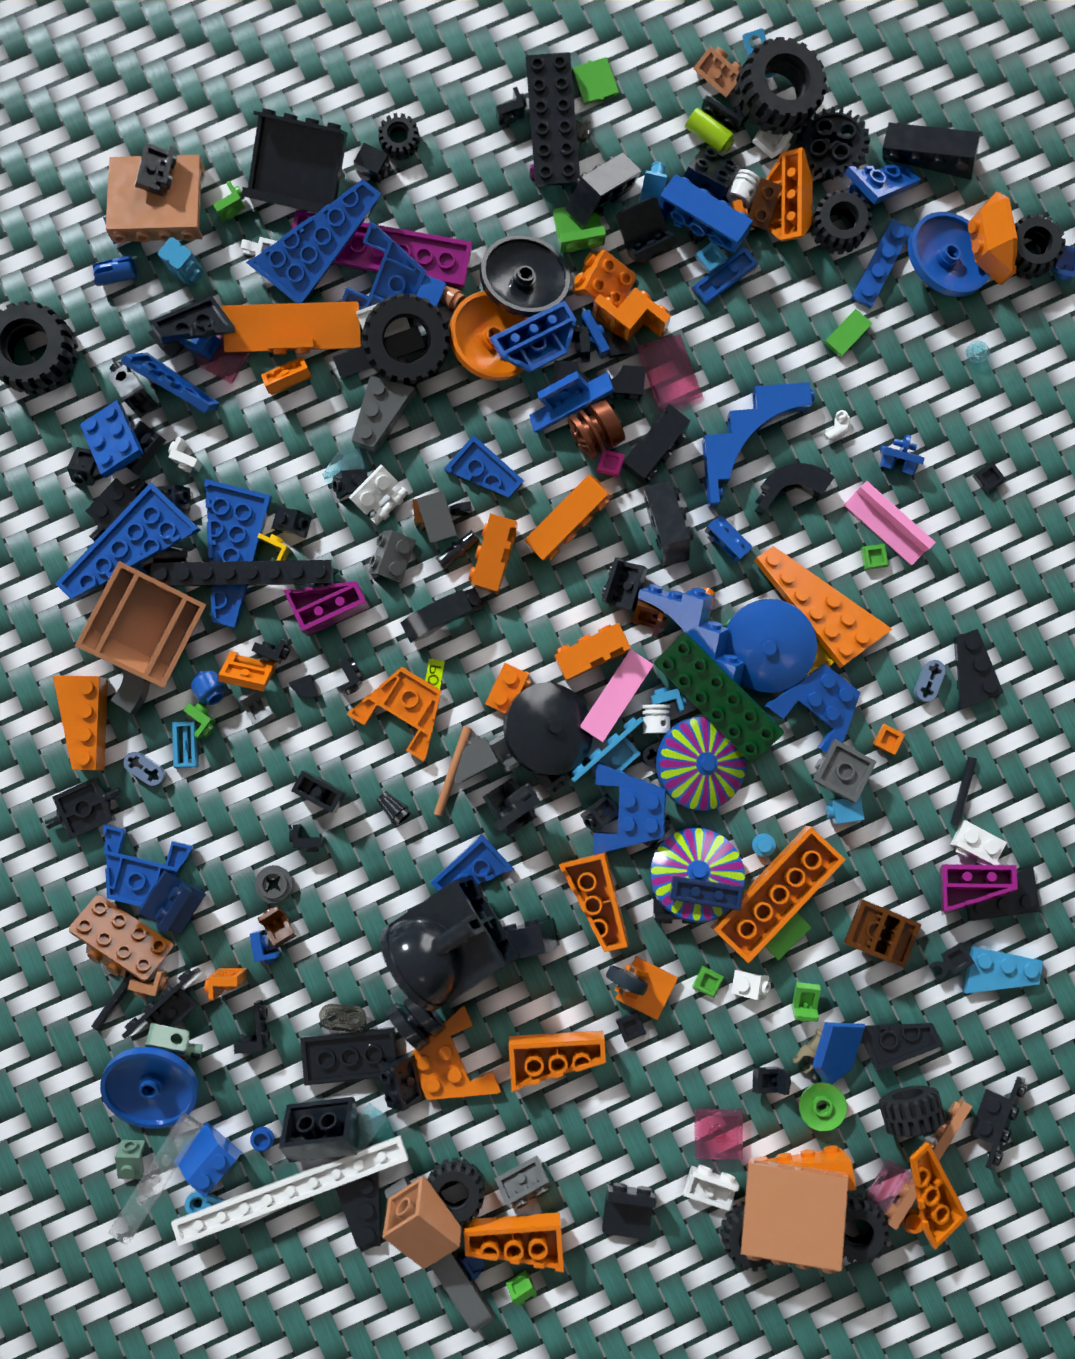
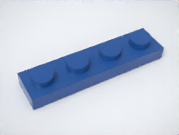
M894 219L890 221L851 300L871 309L912 228Z

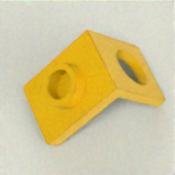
M259 533L257 537L261 541L281 550L276 561H286L291 549L282 544L284 540L273 534L269 538Z

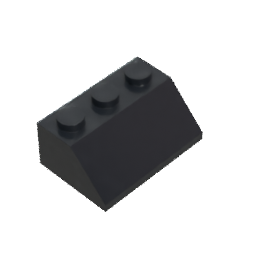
M345 1097L288 1104L279 1149L289 1163L357 1155L360 1129L355 1098Z

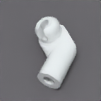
M838 411L834 428L824 433L828 443L835 441L848 432L850 417L846 411Z

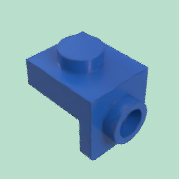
M1064 245V253L1054 264L1052 272L1058 273L1057 278L1071 281L1072 277H1075V247Z

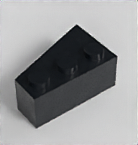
M670 403L665 408V413L658 421L651 425L652 428L640 439L623 461L622 467L642 484L646 479L652 480L659 471L656 467L661 461L665 464L673 454L671 452L675 445L680 446L687 438L685 433L691 420Z
M670 480L644 487V501L651 526L654 527L657 539H655L656 544L660 546L662 551L661 562L663 567L688 561L690 557V540H693L691 527H686L684 508L679 507L678 501H680L677 488L672 487Z
M554 918L540 921L532 919L525 921L523 925L516 926V923L503 926L521 955L520 958L544 954L560 945Z

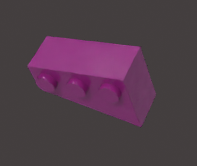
M942 864L939 869L941 916L1014 893L1018 889L1016 865Z

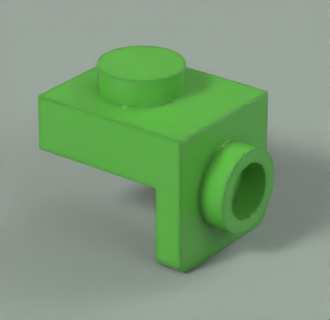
M230 181L226 182L232 194L213 204L222 221L234 218L238 212L245 209L242 202L245 197L241 196L242 191L239 186L234 187Z
M188 703L183 711L201 723L194 736L198 739L207 738L215 728L213 724L216 720L207 714L209 710L200 703L196 705Z
M796 982L792 1001L795 1020L818 1022L817 1008L821 993L819 984Z

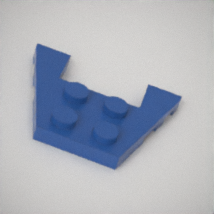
M370 222L363 243L385 253L369 296L347 287L341 302H358L359 310L378 304L383 299L396 296V294L417 295L427 273L420 264L375 223Z
M822 664L806 675L798 684L790 689H786L773 701H769L765 707L780 719H784L797 701L831 728L817 747L826 754L834 739L842 743L844 742L861 692L829 666Z
M597 763L595 785L619 786L618 833L597 831L594 833L593 854L663 838L665 836L666 789L640 778L637 779L627 775L618 769L610 768L606 764Z
M104 824L107 899L141 907L163 871L165 870L177 876L194 849L193 845L172 841L166 864L122 854L121 850L127 829Z

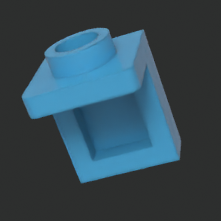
M667 687L654 690L655 695L649 697L651 705L674 700L678 713L685 711L684 706H687L685 695L680 693L678 688L668 691Z

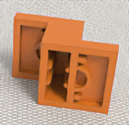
M637 288L633 289L618 308L609 297L604 298L601 294L598 295L593 304V318L614 335L622 337L627 343L643 325L662 338L667 332L671 318L669 311L664 306L655 304L648 293L643 290L639 291Z

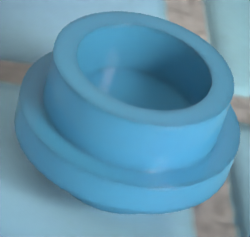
M758 834L752 841V849L758 856L767 857L775 851V840L769 834Z

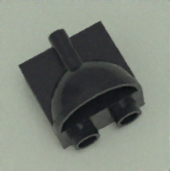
M472 875L454 880L384 927L380 935L382 955L393 979L411 1001L429 1011H435L454 1001L521 957Z

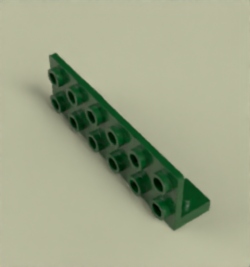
M683 632L653 662L751 763L759 758L784 734V730L687 632Z

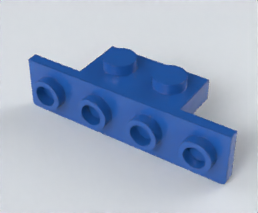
M575 371L537 392L539 400L545 406L529 414L533 431L539 433L613 393L614 387L610 374L606 372L587 383L578 371Z

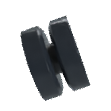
M404 995L402 997L404 1005L395 1003L386 1013L401 1036L412 1047L421 1051L430 1043L428 1034L437 1037L446 1026L436 1010H425Z

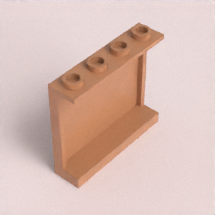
M176 155L174 170L170 168L169 175L173 176L170 189L165 188L162 196L134 187L141 156L109 157L106 231L112 242H167L171 237L176 240L185 241L203 239L199 229L201 176H205V167L200 155Z
M750 1158L748 1163L741 1254L747 1255L746 1258L759 1261L761 1258L771 1259L772 1263L778 1265H785L786 1262L795 1263L796 1267L801 1269H811V1266L821 1268V1271L830 1274L841 1271L848 1173Z

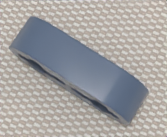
M931 660L923 665L914 688V696L918 701L929 702L937 696L946 671L941 661ZM935 665L939 673L933 675L932 679H930L932 672L928 669ZM929 683L928 691L931 694L923 697V692L920 690L926 688Z
M131 752L125 756L124 767L146 784L158 786L165 781V769L140 752ZM139 757L138 762L144 767H132L133 762L131 759ZM148 769L150 771L158 770L157 775L159 776V779H153L151 781L150 779L152 778V776L146 771Z

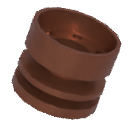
M604 398L588 406L590 417L582 410L577 412L578 418L575 415L568 417V423L575 442L591 460L597 457L596 450L600 454L605 452L603 441L613 448L625 441L626 438L620 421Z

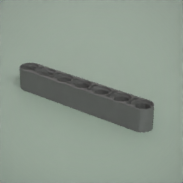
M404 1177L386 1189L385 1195L387 1199L410 1185V1180ZM456 1251L449 1253L438 1262L430 1265L474 1333L495 1319L493 1309L476 1282L472 1281Z

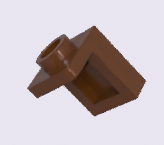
M638 599L632 622L654 628L652 636L657 637L659 629L664 630L667 617H664V612L656 606Z
M278 906L266 910L263 915L257 918L259 923L265 927L270 941L275 948L296 937L287 914Z

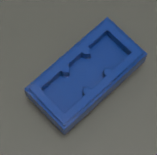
M588 309L582 312L580 322L583 327H588L589 339L600 359H604L609 356L610 348L605 340L606 334L603 327L596 324Z

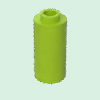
M699 108L693 111L685 124L686 129L719 153H723L724 150L728 152L735 142L733 132Z

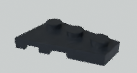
M212 295L150 321L152 330L162 343L236 333L235 326Z
M1029 864L1017 871L1018 889L1014 893L967 907L968 920L976 921L1039 912L1040 905L1033 865Z
M933 1023L866 1025L862 1035V1041L876 1072L943 1046Z
M378 1171L335 1187L356 1247L381 1246L382 1243Z

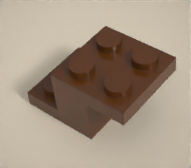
M860 899L844 944L905 968L921 924Z

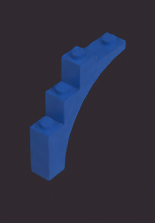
M650 584L648 587L639 590L638 599L648 602L668 614L740 686L745 662L738 660V657L735 655L724 654L729 629L722 627V624L719 622L708 621L713 595L706 594V591L700 588H692V590L685 593L673 590L668 592L662 590V586Z

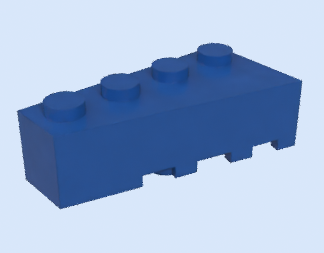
M675 174L660 195L659 206L664 220L666 218L674 220L673 224L679 228L685 225L692 230L694 235L699 237L707 235L710 242L736 253L751 231L753 220L747 214L736 211L726 201L716 199L706 189L696 187L685 177Z

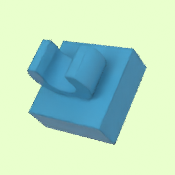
M712 242L695 255V258L708 274L712 273L728 259L719 246Z

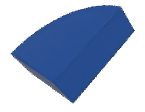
M464 1255L461 1257V1262L472 1281L479 1277L485 1259Z

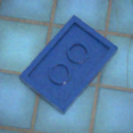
M118 400L80 424L100 474L105 478H108L144 454L124 407Z

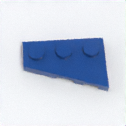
M474 435L444 468L447 472L508 498H511L525 482Z

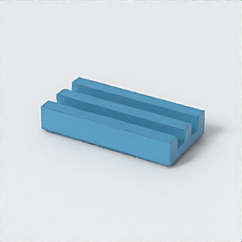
M197 721L172 722L173 766L175 769L199 767L198 738L194 736L198 730ZM181 726L183 727L184 763H180L179 727ZM188 726H191L192 763H189Z

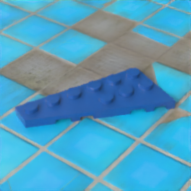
M204 479L208 519V556L210 562L255 561L260 544V539L257 536L259 533H263L272 496ZM211 586L213 623L237 628L248 586Z

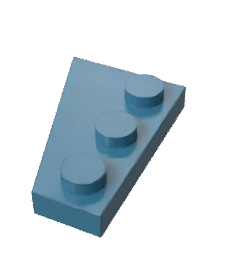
M971 946L970 956L975 963L967 968L964 993L1040 984L1043 967L1042 960Z

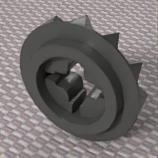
M278 865L263 868L255 879V890L258 896L269 903L283 901L289 896L293 888L292 877L286 869ZM281 877L278 882L281 890L273 888L267 891L271 885L269 879L275 880Z

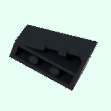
M624 153L616 157L611 156L604 164L596 165L591 172H584L576 181L578 185L565 210L585 228L594 213L599 216L604 212L602 207L609 201L612 203L616 202L634 186L641 170Z

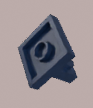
M164 870L138 911L139 914L155 921L157 929L166 933L170 929L181 934L206 894L204 891Z

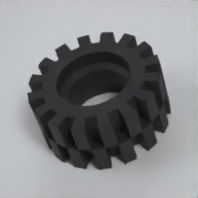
M393 113L394 118L391 119L390 115L386 117L387 122L382 120L381 126L378 128L380 145L384 153H389L390 158L394 159V156H396L397 160H401V156L404 155V158L407 159L409 158L408 153L414 155V149L418 150V143H420L418 127L415 121L412 122V118L409 115L406 119L403 113H401L400 117H398L397 113ZM403 130L408 136L404 142L395 143L391 140V134L394 131Z

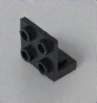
M703 146L689 164L684 177L689 179L696 187L706 189L716 199L723 200L742 166L738 165L734 160L727 159L718 154L714 149Z

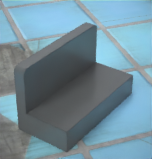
M443 491L417 499L431 543L457 535Z

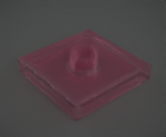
M694 1108L695 1159H743L742 1109Z

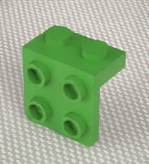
M566 207L553 210L560 253L575 252L605 245V228L601 226L600 218L596 213L591 216L589 224L583 228L565 210Z

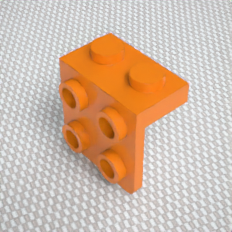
M606 250L589 253L584 260L585 265L582 271L574 279V286L571 292L577 296L590 295L594 299L601 294L604 298L609 297L618 308L626 299L633 286L636 274Z

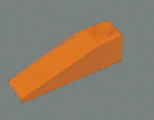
M925 1142L910 1157V1164L922 1229L932 1248L936 1250L968 1216L929 1143Z

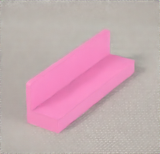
M868 481L844 504L853 515L909 565H913L924 552L936 543Z
M630 650L580 727L602 743L654 664L633 650Z

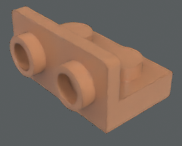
M710 46L693 69L728 99L735 90L736 78L742 66L736 61L733 64L727 61L728 54L719 46L716 50Z

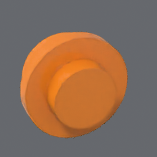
M909 1209L901 1222L904 1230L910 1234H918L923 1230L920 1213L917 1209Z

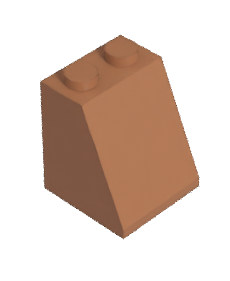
M424 1176L388 1198L383 1239L421 1268H427L459 1248L461 1226Z

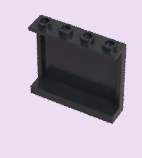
M262 108V112L254 111L253 114L258 116L249 183L248 188L242 187L241 196L313 213H318L324 206L335 201L338 195L348 135L347 132L341 130V125L328 122L327 126L319 125V120L306 118L305 122L297 120L298 116L284 113V117L276 116V111Z

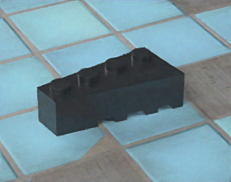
M888 122L882 149V159L972 180L981 132Z

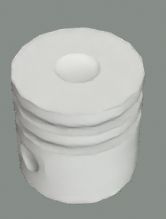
M739 170L726 193L727 200L732 204L733 201L742 199L743 207L748 209L754 200L760 177L750 170Z
M642 705V708L645 709L643 711V715H645L643 717V734H666L670 730V717L668 716L670 714V711H668L670 705Z

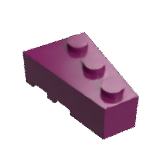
M357 581L328 584L321 587L311 586L304 589L284 590L298 624L306 636H310L370 608Z

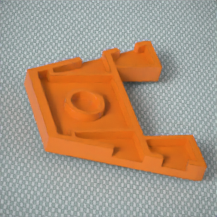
M401 667L370 695H367L358 705L348 711L347 715L366 726L377 706L384 708L418 729L406 751L425 761L442 691Z
M465 1005L461 1006L444 1022L446 1028L437 1037L429 1036L430 1043L421 1051L414 1049L410 1053L415 1054L421 1087L427 1100L498 1094L501 1092L493 1070L475 1079H469L451 1035L473 1026Z

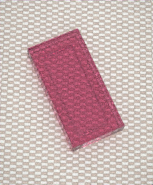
M887 1157L863 1199L866 1196L872 1198V1202H877L880 1205V1209L886 1213L910 1172Z

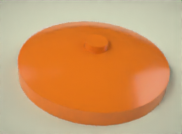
M485 291L474 293L457 306L450 319L449 342L451 343L453 353L468 371L478 377L493 381L514 378L524 370L501 359L491 343L490 337L530 317L517 316L506 312L493 303Z

